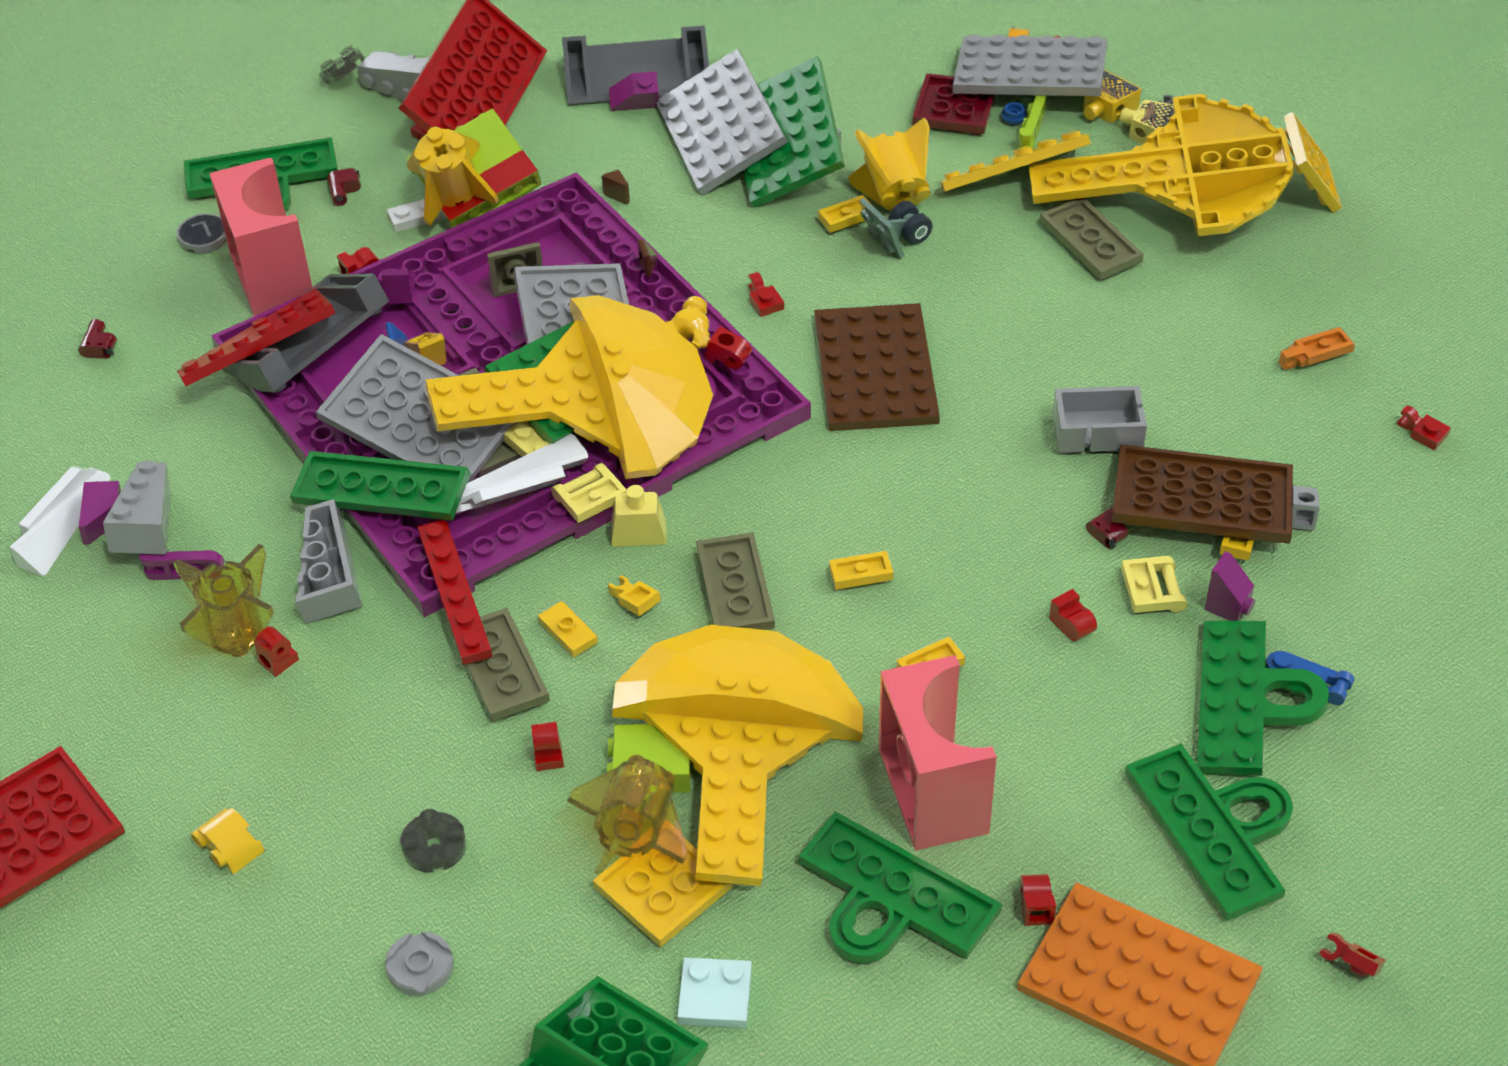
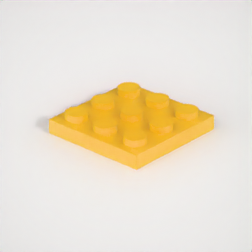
M1294 112L1284 116L1287 126L1284 130L1288 140L1291 142L1288 145L1291 154L1295 158L1293 165L1297 173L1305 175L1304 178L1311 191L1314 189L1317 191L1316 195L1322 206L1327 205L1332 213L1340 210L1342 206L1328 158Z
M666 822L593 879V887L660 948L733 887V884L695 880L697 849Z

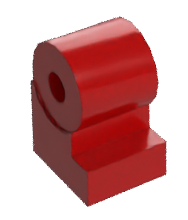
M362 247L350 256L346 251L337 255L340 274H350L380 260L368 247Z
M719 326L708 342L705 359L712 363L719 360L727 367L738 370L750 356L752 347L744 338Z
M1074 589L1051 600L1049 620L1069 639L1077 641L1096 631L1097 621L1094 614L1079 602L1080 596Z
M266 627L256 636L254 646L258 663L273 676L277 677L299 660L298 653L291 647L290 640L274 627Z
M557 721L531 725L536 770L544 771L565 768Z
M1020 875L1021 907L1024 926L1051 925L1055 919L1056 901L1054 895H1052L1049 875ZM1046 910V912L1040 916H1034L1030 914V911Z

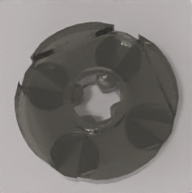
M348 46L340 52V57L334 61L329 59L321 64L322 72L320 77L324 83L330 84V78L337 81L358 66L355 62L358 59L363 62L365 59L362 52L358 48L353 49L352 46Z
M426 809L406 825L400 837V845L406 862L412 868L425 873H433V869L443 867L446 870L461 860L466 851V835L463 825L456 817L444 812H437L435 809ZM431 838H439L441 842L440 844L433 843L431 846H427L428 840Z

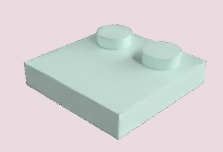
M684 958L678 1024L747 1028L752 961Z

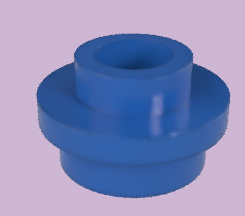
M1008 103L1002 110V119L1011 125L1019 124L1026 118V111L1020 103Z

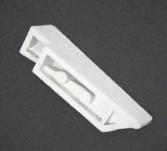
M567 435L554 444L551 443L467 483L456 514L562 482L565 477L563 470L584 464L588 459V454L575 435Z
M71 467L19 523L23 536L9 547L17 567L40 576H45L79 526L84 482L109 481L110 476L108 473L93 467H89V469Z

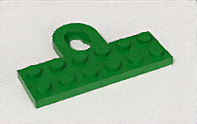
M329 137L184 160L188 199L215 195L209 173L272 157L284 210L286 211L291 204L289 183L327 178L330 172L338 170L333 139Z
M1204 621L1197 766L1203 774L1263 776L1264 725L1298 726L1310 724L1321 718L1328 708V687L1319 675L1305 669L1265 668L1266 621ZM1282 688L1292 693L1303 695L1306 701L1301 705H1277L1269 702L1266 699V695L1274 689Z
M1182 743L1126 765L1125 774L1226 921L1284 897L1285 888L1254 844L1280 834L1289 825L1293 812V802L1285 788L1267 778L1250 777L1214 790ZM1260 798L1269 804V809L1264 811L1258 820L1249 823L1236 819L1230 811L1231 807L1248 799Z
M836 811L799 855V864L849 892L831 917L830 941L838 954L852 962L871 963L882 959L893 949L909 926L967 959L1002 911V903ZM876 908L882 910L887 915V923L880 928L873 929L868 935H859L853 929L857 920L856 916L862 910Z

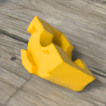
M225 808L190 833L191 838L199 848L206 847L208 850L212 849L209 854L217 866L220 868L225 866L232 874L238 872L265 851L260 840L254 839L246 829L250 825L233 808L228 810Z

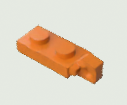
M1340 327L1294 340L1293 345L1280 352L1281 355L1278 363L1284 370L1295 368L1298 364L1301 367L1353 352L1355 344Z

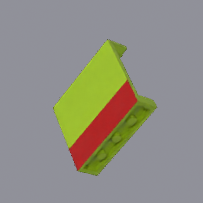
M493 109L480 114L477 118L457 127L454 131L479 141L480 148L473 157L472 162L478 174L497 194L499 201L497 204L473 196L465 203L461 201L455 203L456 206H443L441 210L446 216L450 228H453L518 199L542 185L537 168ZM411 171L413 175L416 174L425 186L423 176Z

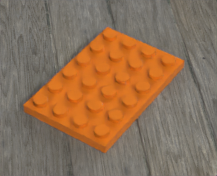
M1076 882L1019 980L1017 990L1175 1066H1216L1262 974L1263 967Z

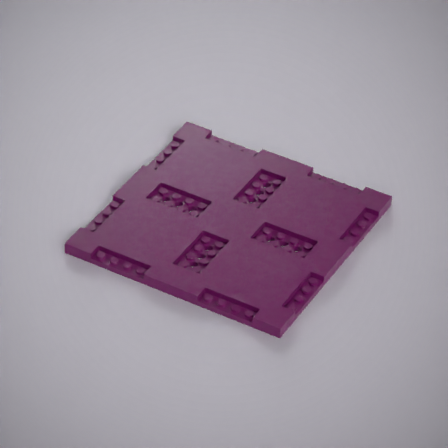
M576 172L350 273L375 274L383 289L381 270H410L416 272L413 303L385 304L381 307L382 311L364 320L288 380L286 387L279 392L258 391L248 384L246 386L286 435L289 446L303 464L309 451L391 459L317 418L316 411L381 334L388 337L385 326L386 322H391L406 334L407 340L427 332L442 333L445 341L446 363L441 366L457 375L475 367L480 374L484 373L486 365L527 345L517 292L494 297L488 277L487 254L537 242L540 244L543 266L620 264L629 305L655 313L664 322L671 321L674 315L682 310L683 304L689 297L698 296L707 303L706 316L709 321V338L721 326L745 340L747 339ZM639 239H643L657 254V261L650 276L645 275L639 261L637 243ZM300 296L211 335L214 348L251 327L255 320L271 315ZM750 342L752 352L738 370L727 367L719 360L715 363L706 360L707 347L697 348L705 372L715 381L717 387L716 397L708 409L696 445L692 448H687L674 462L670 461L662 468L660 473L655 476L625 479L619 457L609 452V447L596 440L593 443L577 434L576 438L586 450L588 459L582 465L563 470L565 477L562 482L455 514L453 520H446L471 593L476 591L474 583L570 534L575 539H578L612 521L614 505L578 523L562 503L556 501L551 487L559 483L563 485L592 471L595 465L603 463L626 490L632 485H639L644 489V492H655L659 497L672 490L673 481L759 437L766 442L811 419V402ZM344 509L392 570L395 581L422 616L426 617L442 609L443 605L417 526L443 519Z

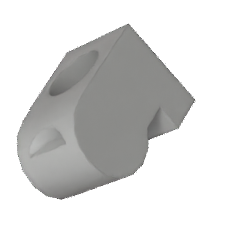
M1293 485L1292 528L1315 531L1320 508L1318 490L1313 487Z

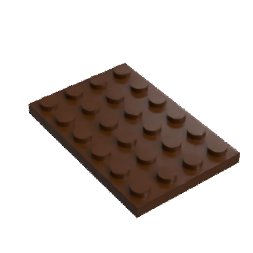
M920 303L814 310L829 431L940 423Z
M1120 444L1112 522L1124 525L1148 526L1156 529L1165 528L1182 532L1205 533L1213 536L1222 535L1241 539L1262 540L1272 543H1291L1292 464Z

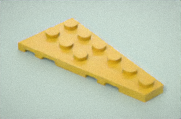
M1076 130L1062 134V138L1058 140L1050 138L1037 143L1038 147L1025 146L1013 150L1014 155L1008 157L1006 154L993 158L992 163L984 165L981 162L968 167L969 171L959 173V170L944 174L945 179L940 180L942 191H948L1091 144L1089 135L1081 134L1080 131Z

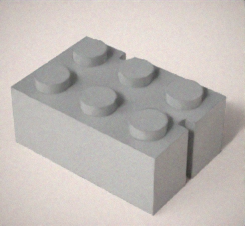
M1140 387L1055 389L1053 419L1059 453L1084 452L1085 448H1089L1090 452L1120 451V444L1144 447L1147 424L1144 408H1142Z

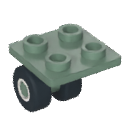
M864 198L859 201L862 208L860 214L868 224L866 230L874 240L879 239L884 249L889 254L894 253L899 259L904 256L898 238L903 235L910 244L916 245L926 240L932 231V221L925 214L919 213L918 208L910 201L898 203L891 210L888 220Z

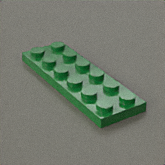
M309 451L290 498L296 504L316 505L334 499L337 507L342 509L453 520L471 474L468 467Z

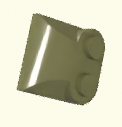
M539 242L487 254L488 277L494 297L517 292L514 267L543 266Z

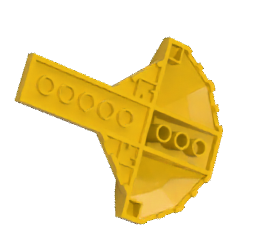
M1193 94L1173 97L1174 114L1169 118V123L1164 127L1159 126L1147 136V141L1142 146L1137 145L1131 151L1035 162L1029 164L1033 204L1139 192L1190 216L1197 235L1205 236L1228 233L1271 209L1293 176L1294 166L1285 130L1281 127L1275 128L1270 124L1269 118L1266 116L1260 117L1254 112V108L1247 104L1239 107L1230 105L1229 100L1221 99L1217 102L1207 99V95Z
M600 295L570 298L569 307L574 324L536 368L426 379L425 389L437 431L548 418L557 423L562 421L573 427L575 433L593 443L596 440L609 447L608 451L619 457L625 479L655 476L670 461L674 462L677 460L680 454L687 448L694 447L698 441L713 398L708 378L697 348L655 313Z
M707 625L653 644L615 682L612 717L644 720L651 726L654 725L664 735V738L694 763V768L702 775L695 880L761 886L763 879L767 781L775 776L777 770L786 764L790 766L808 754V750L818 743L823 744L829 739L861 742L863 736V706L831 662L777 631Z

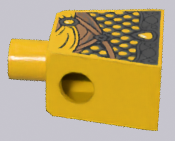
M1104 69L1101 96H1085L1083 114L1088 120H1094L1096 117H1099L1108 123H1113L1120 119L1124 108L1134 111L1139 108L1142 88Z

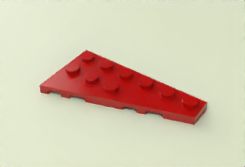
M314 288L271 315L255 320L251 327L208 351L201 357L185 362L181 365V369L177 370V373L186 387L336 313L332 304Z

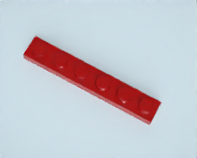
M440 520L417 526L462 664L466 665L491 658V647L447 521Z

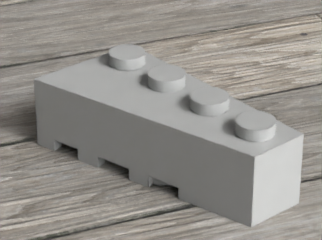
M374 51L357 66L361 86L403 101L429 57L426 56L424 59H419L415 55L409 54L405 57H400L398 53Z
M151 460L137 463L103 522L108 552L166 554L167 525H169L168 511H170L171 498L166 463H156Z
M334 499L306 507L302 536L304 546L300 554L302 562L301 573H298L297 581L299 591L296 594L295 604L305 624L361 607L363 604L344 521Z

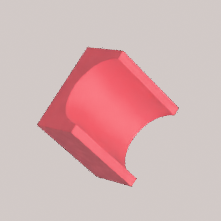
M272 157L209 173L229 252L253 315L256 316L303 295L313 286L298 219L295 214L287 216L285 214Z
M956 655L881 671L878 750L915 851L990 834L997 756L993 746L973 748L954 743L960 666Z

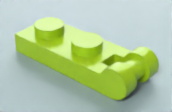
M1036 95L1034 103H1029L1027 118H1024L1022 128L1019 129L1018 138L1021 142L1018 143V149L1025 146L1034 148L1045 115L1046 95Z

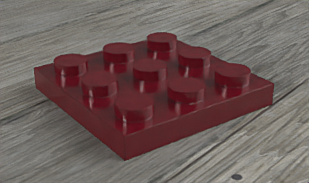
M926 73L912 116V125L925 118L931 128L985 135L996 94L953 93L954 76Z

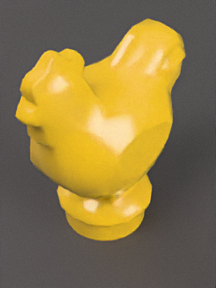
M691 296L683 304L682 310L678 311L673 319L666 321V323L686 340H693L692 345L697 348L708 346L710 335L709 321L706 316L707 303L701 297Z

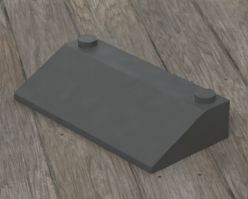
M705 25L681 27V38L587 46L586 35L562 37L568 106L610 102L609 88L631 73L657 72L659 98H661L664 94L669 93L686 80L691 79L709 67Z
M329 274L307 292L314 288L317 289L332 304L336 314L221 370L258 391L279 392L286 387L288 380L364 320L382 311L381 307L389 302V299L375 274Z

